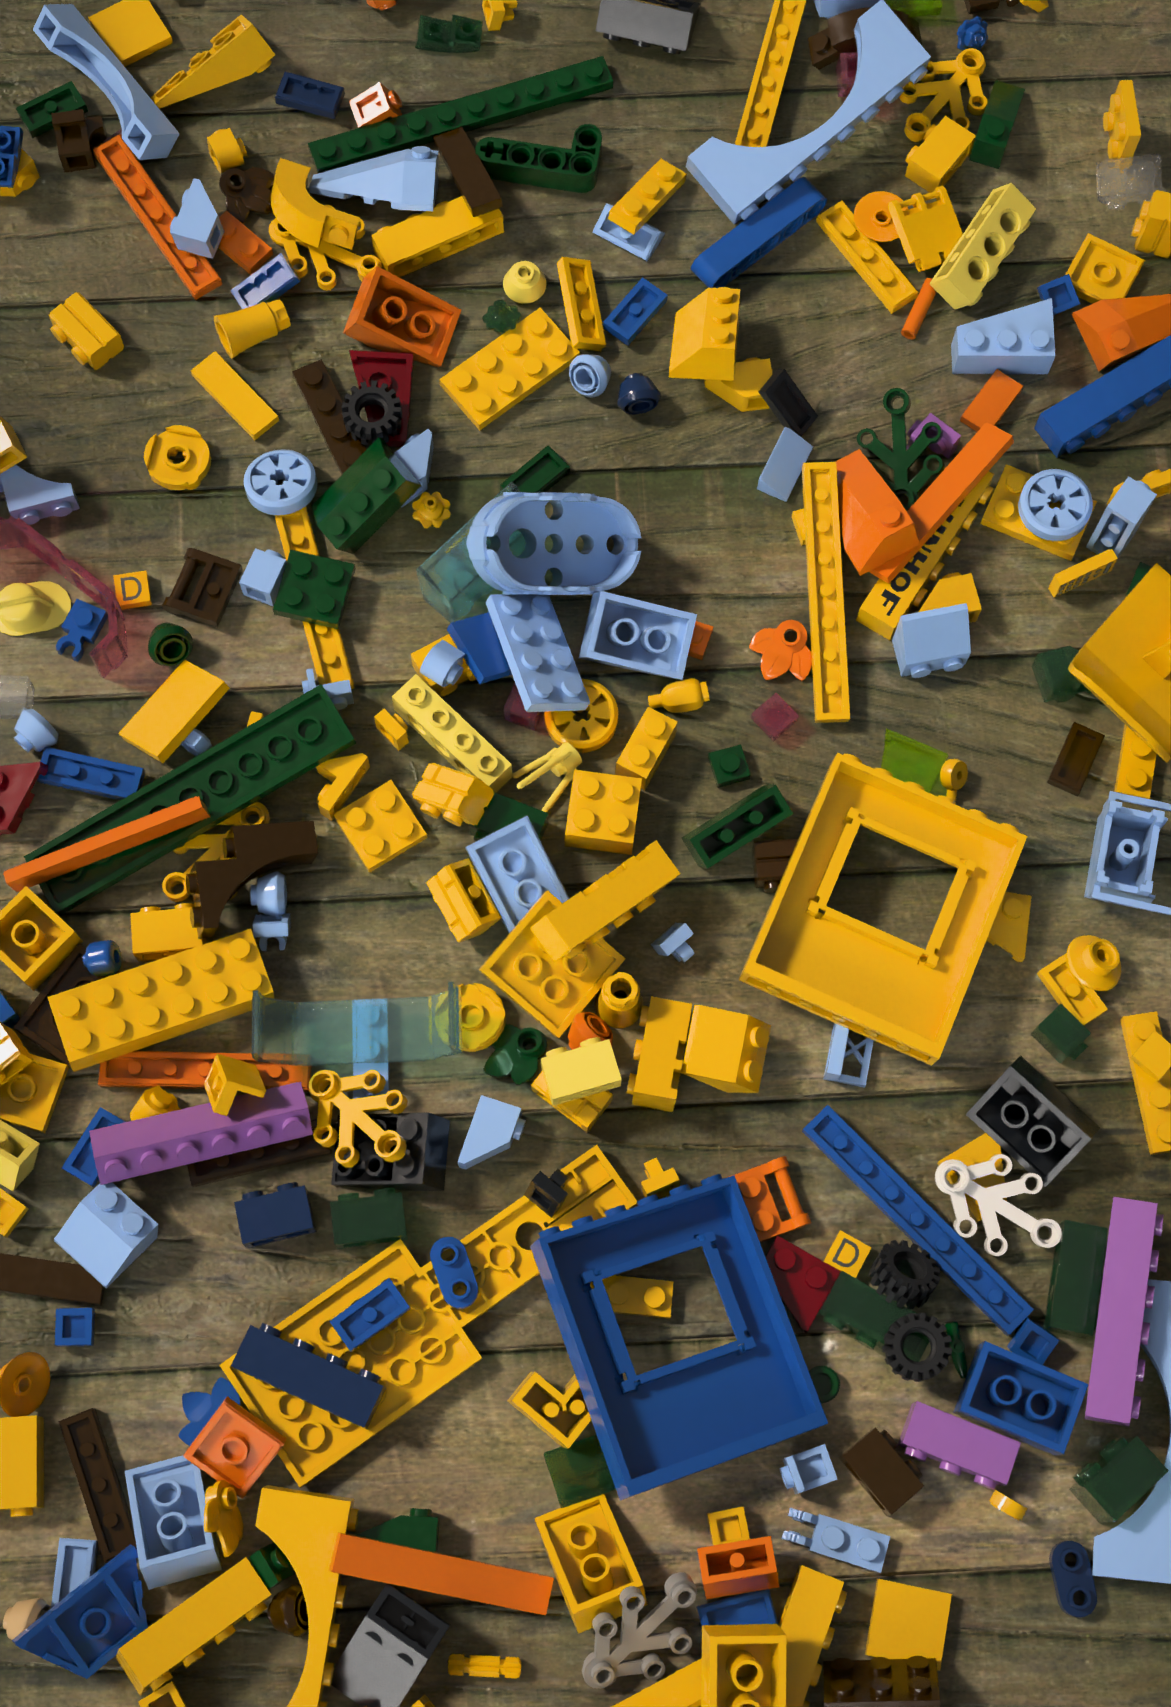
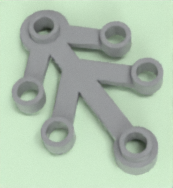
M674 1573L666 1580L664 1591L667 1596L638 1624V1612L645 1604V1599L640 1589L635 1586H629L621 1591L619 1596L622 1604L620 1641L611 1650L610 1638L616 1634L618 1629L613 1616L610 1613L603 1612L594 1617L592 1621V1627L595 1631L594 1652L585 1658L582 1668V1676L588 1686L596 1689L605 1688L620 1676L644 1674L648 1680L653 1681L664 1675L665 1665L658 1654L650 1653L644 1656L643 1659L624 1660L631 1652L671 1648L675 1654H684L690 1650L692 1639L685 1628L677 1627L670 1632L652 1633L677 1607L686 1608L694 1603L697 1588L687 1573ZM637 1597L635 1601L627 1603L630 1598ZM610 1623L608 1627L600 1629L603 1624ZM684 1638L682 1642L675 1644L678 1639ZM657 1664L655 1668L651 1670L648 1669L651 1665Z

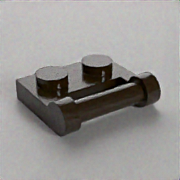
M187 548L184 555L186 560L170 597L165 598L162 608L171 614L183 615L218 628L243 571L241 564L194 548ZM205 566L190 602H184V596L197 567Z

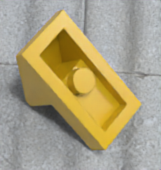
M360 753L333 758L316 767L320 775L333 782L332 785L326 784L319 793L317 800L319 801L318 807L321 815L331 821L334 819L333 814L342 808L369 770L368 756Z

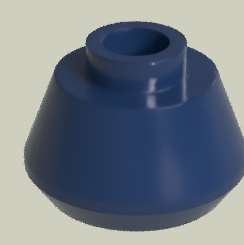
M633 373L628 375L625 381L621 383L617 404L627 414H642L654 409L658 405L661 393L649 377L641 373Z

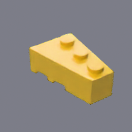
M651 996L650 1005H642L639 1026L645 1027L643 1040L636 1039L633 1060L639 1061L637 1074L630 1073L626 1094L633 1095L631 1105L673 1112L692 1010L691 1003Z

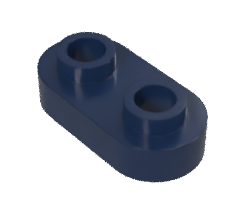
M1074 1541L1059 1542L1052 1548L1049 1555L1058 1604L1062 1611L1069 1616H1088L1096 1607L1097 1594L1087 1551L1081 1544ZM1067 1553H1072L1076 1557V1564L1073 1567H1068L1065 1563ZM1078 1590L1085 1597L1083 1604L1079 1606L1073 1601V1594Z

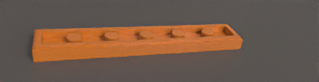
M119 134L94 148L93 153L194 299L197 300L223 285L222 279L206 257L177 249L170 234L172 219L177 215L133 152L123 141L121 135Z
M986 422L907 511L914 522L920 545L869 572L890 584L1014 443L1013 436Z
M195 796L8 869L3 875L6 884L16 892H20L25 886L30 888L207 819L210 817V814L201 798Z
M133 1051L101 1062L98 1085L100 1087L152 1088L159 1085L161 1088L205 1089L204 1083L216 1054H221L256 1065L266 1089L301 1081L303 1091L309 1092L312 1056Z
M340 1532L337 1534L329 1571L333 1573L545 1616L554 1581L553 1577Z

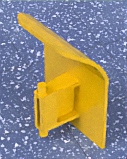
M1156 563L1083 645L1071 661L1068 670L1166 763L1171 759V575Z

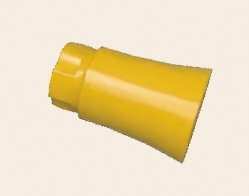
M280 299L267 303L261 302L235 312L214 316V324L219 339L231 359L248 348L277 336L278 332L291 327L289 316Z
M617 972V974L608 977L595 1000L597 1015L608 1026L613 1028L629 1027L641 1016L643 999L640 994L639 985L632 975L625 972ZM621 993L624 994L626 998L619 999L616 998L615 995Z

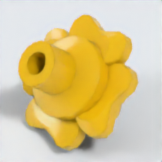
M423 492L420 499L412 503V508L415 510L412 517L420 521L424 528H429L431 525L435 528H440L443 521L451 517V513L448 510L451 506L450 501L443 499L439 492H434L432 495L428 492Z

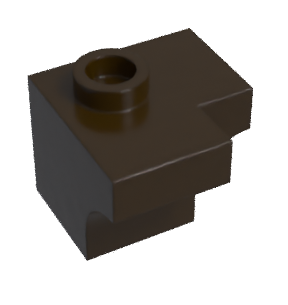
M83 109L51 113L58 155L64 172L96 168L93 149L108 141L102 116L86 118Z

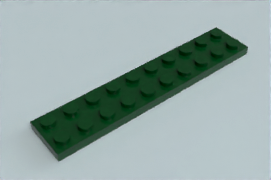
M320 684L27 854L24 858L26 862H29L195 796H199L207 806L210 817L40 883L39 886L52 910L58 916H61L356 744V741L324 687Z

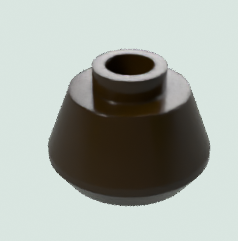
M293 1584L277 1593L267 1610L270 1623L273 1624L277 1631L293 1637L304 1636L309 1631L307 1606L301 1585Z

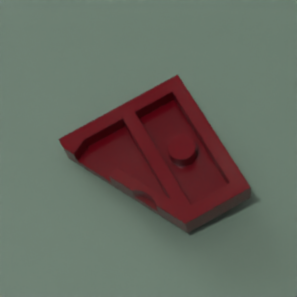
M42 762L0 766V835L16 833L23 819L24 811L30 806L35 794L31 793V790L39 775L45 776L47 774L48 765Z
M777 1235L766 1255V1260L784 1306H787L801 1331L807 1333L840 1271Z

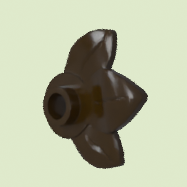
M253 167L246 171L238 168L225 170L220 177L219 187L226 196V210L241 223L246 221L250 211L261 214H273L271 191L269 189L273 187L275 175L268 170ZM230 180H238L241 183V185L234 186L231 184Z

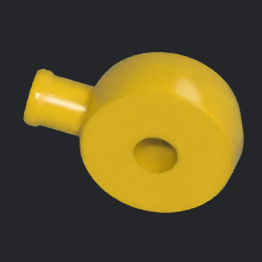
M948 759L944 762L940 771V782L947 789L946 796L954 801L957 800V790L965 785L968 776L967 765L959 759Z

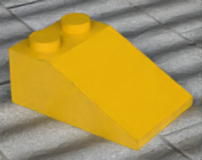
M603 1491L534 1518L578 1634L592 1629V1621L600 1613H610L614 1619L622 1616V1604L619 1596L626 1587L635 1586L639 1588L645 1599L644 1607L647 1606L644 1585ZM637 1597L630 1598L627 1603L635 1601Z

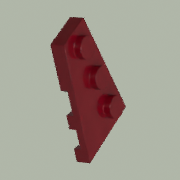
M349 350L359 390L361 389V382L366 381L367 387H371L372 381H377L378 387L381 388L382 383L388 385L389 391L393 388L396 396L399 397L402 425L400 429L397 428V435L394 438L388 435L389 442L386 444L389 447H403L408 440L414 355L411 353ZM371 404L364 407L368 422L379 421L385 414L384 409L380 405Z

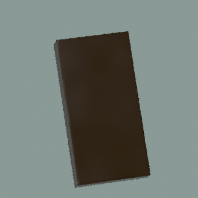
M1073 722L1047 783L1078 797L1105 735Z

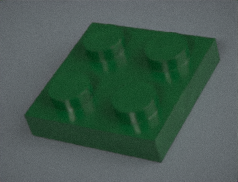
M290 550L273 607L274 615L339 629L356 570L355 564Z

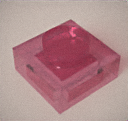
M777 693L751 714V719L772 741H775L796 723L799 718L797 713Z

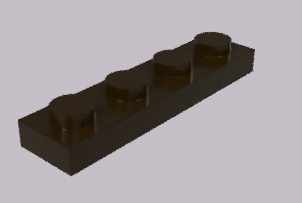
M321 359L294 370L292 373L342 475L367 449L364 444H361V438L355 441L351 433L348 434L342 415L343 401Z

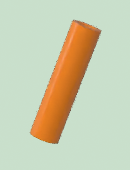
M932 278L925 279L901 330L902 336L907 339L913 340L916 338L937 293L930 285Z

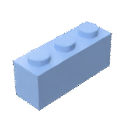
M1128 476L1106 507L1086 548L1096 554L1113 549L1119 558L1134 537L1157 494L1151 491L1150 487L1144 482L1135 481Z

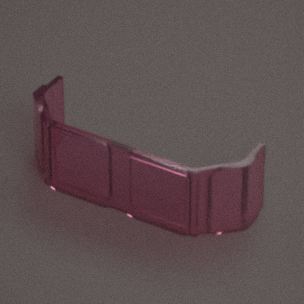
M10 516L9 519L0 517V549L26 547L108 612L109 633L89 653L99 675L105 678L112 669H117L128 657L126 627L123 622L125 618L114 592L72 559L70 561L66 559L54 544L22 519H15L13 516Z

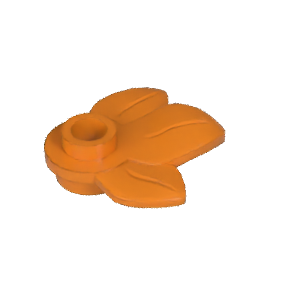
M786 620L780 623L777 628H764L752 638L749 648L756 653L763 654L761 658V671L765 680L775 679L786 673L789 669L798 680L804 681L811 670L812 655L809 648L805 645L807 642V631L800 622ZM793 630L797 633V639L794 642L785 640L784 634L787 631Z

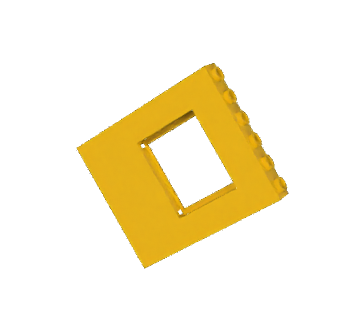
M837 753L829 766L739 977V981L932 1066L941 1057L1027 836L1019 833L1018 828L1007 823L999 824L988 819V816L981 811L962 808L947 796H935L928 793L921 785L915 782H903L896 779L886 769L871 768L862 764V761L854 755ZM860 825L958 868L926 949H922L826 906ZM819 909L824 910L825 913H820L818 911ZM923 954L928 957L924 959L921 957V955Z

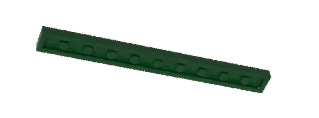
M600 56L308 143V148L318 174L434 142L433 137L463 127L464 131L468 132L613 89V79L604 56Z

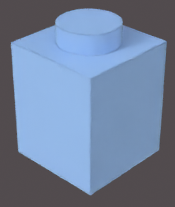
M255 548L239 582L243 595L274 607L287 563L286 559L276 551L268 549L264 552Z

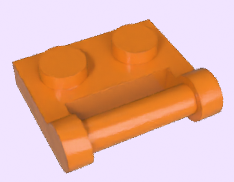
M786 1156L735 1174L760 1243L812 1223L809 1214L804 1213L787 1170L790 1165ZM774 1174L791 1216V1219L784 1222L780 1219L765 1179L766 1176Z

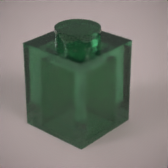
M1060 1004L1030 1035L1061 1064L1068 1056L1074 1061L1088 1047L1084 1040L1091 1032Z

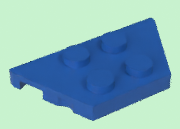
M133 1545L126 1547L12 1640L13 1643L23 1650L29 1651L88 1679L116 1656L120 1647L148 1628L146 1610L143 1609L142 1605L143 1589L142 1582L138 1577L136 1562L138 1553Z

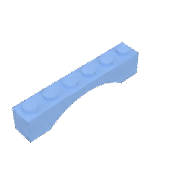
M73 4L44 5L33 28L37 36L51 52L81 70L105 93L119 117L122 128L121 138L139 160L167 158L180 134Z

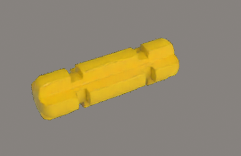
M451 1654L448 1658V1674L464 1676V1673H469V1676L499 1678V1675H505V1678L517 1679L521 1675V1659L519 1657L500 1659V1656L470 1655V1658L465 1657V1654Z

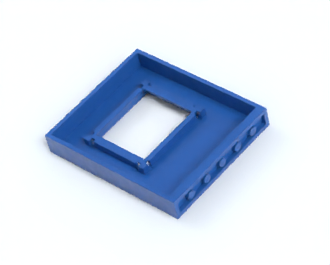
M721 1174L713 1175L702 1180V1186L693 1189L690 1188L689 1184L682 1185L670 1190V1196L658 1199L657 1194L637 1201L638 1207L626 1210L625 1205H620L605 1211L606 1217L593 1220L592 1215L573 1221V1227L560 1231L559 1226L546 1229L538 1233L540 1238L530 1246L620 1501L828 1424L735 1175L722 1179ZM702 1246L737 1341L636 1375L602 1279ZM591 1282H593L594 1289H591ZM624 1373L626 1374L627 1380L623 1379Z

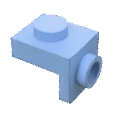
M313 668L306 669L308 680L302 681L304 694L319 686L316 684ZM349 680L322 685L337 711L345 709L349 704H354Z
M825 1444L784 1458L785 1466L780 1468L787 1490L793 1488L795 1495L838 1480Z

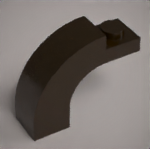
M871 7L850 10L827 19L828 28L808 38L811 61L814 67L820 70L844 56L857 52L854 28L858 18ZM891 9L922 45L919 23L908 14Z

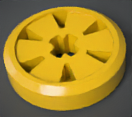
M582 679L590 700V704L586 708L589 720L581 719L579 722L575 721V711L544 712L547 732L557 745L561 746L563 743L568 742L578 753H587L600 749L613 737L618 724V707L615 698L606 687L598 682Z

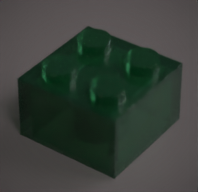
M1122 1436L1118 1440L1112 1439L1099 1451L1102 1458L1098 1462H1094L1091 1465L1087 1463L1072 1477L1076 1483L1069 1490L1099 1523L1116 1522L1169 1470L1138 1436L1126 1439Z

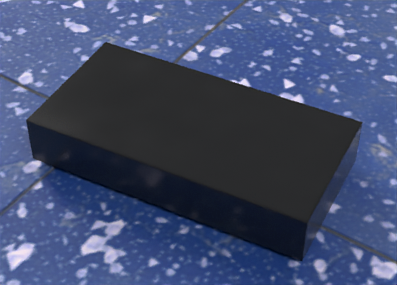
M777 369L758 391L781 424L793 430L800 437L818 417L785 369Z

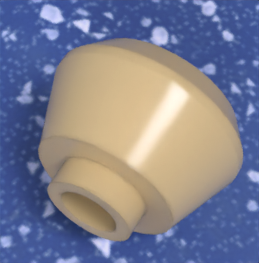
M33 1598L18 1601L13 1607H9L3 1619V1628L7 1632V1637L13 1640L50 1610L47 1602L43 1598Z

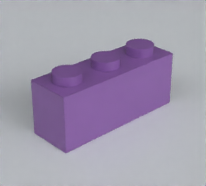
M916 1401L911 1405L898 1445L906 1448L904 1454L913 1459L925 1462L926 1458L929 1457L941 1462L939 1466L941 1470L960 1476L961 1471L975 1476L974 1482L976 1484L995 1490L996 1485L1004 1486L1008 1484L1021 1442Z

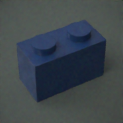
M297 1182L283 1184L277 1187L278 1192L266 1195L263 1194V1191H253L243 1194L241 1201L234 1202L242 1244L247 1249L317 1232L309 1193L305 1185L298 1186Z

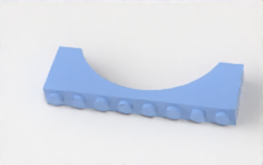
M880 0L857 20L854 34L858 57L854 85L842 106L823 125L802 138L789 143L768 147L740 146L711 137L688 156L686 168L733 224H736L740 219L746 220L759 210L757 206L765 199L770 201L780 194L783 190L782 185L791 179L793 182L798 180L807 171L806 166L814 159L816 162L824 159L832 150L830 148L831 145L838 140L841 143L846 141L855 132L856 129L854 127L862 120L867 123L880 111L878 107L885 101H888L889 104L894 102L904 92L902 88L910 81L915 84L928 72L926 67L931 56L884 0Z
M1148 1279V1286H1154L1155 1289L1152 1309H1144L1143 1322L1150 1323L1148 1345L1140 1344V1346L1155 1367L1167 1399L1170 1423L1168 1451L1160 1477L1145 1502L1124 1522L1094 1537L1092 1576L1171 1584V1281Z

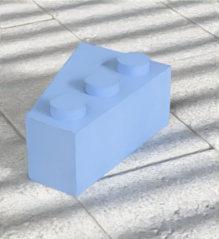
M1052 298L957 326L951 343L952 374H993L996 369L1004 374H1048L1055 359Z

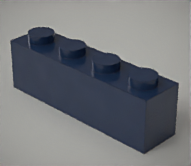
M262 1323L259 1329L250 1325L231 1364L233 1368L366 1430L368 1429L386 1390L384 1386L379 1384L380 1376L362 1368L359 1374L345 1369L348 1364L347 1361L328 1353L326 1359L313 1354L314 1346L297 1338L294 1339L293 1344L280 1339L282 1332L267 1324Z

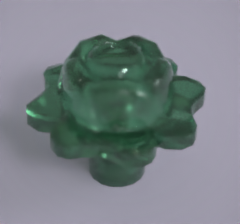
M497 300L494 302V306L488 307V312L482 317V320L486 323L488 330L505 333L509 329L516 328V323L522 318V315L518 312L517 306H509L504 300Z

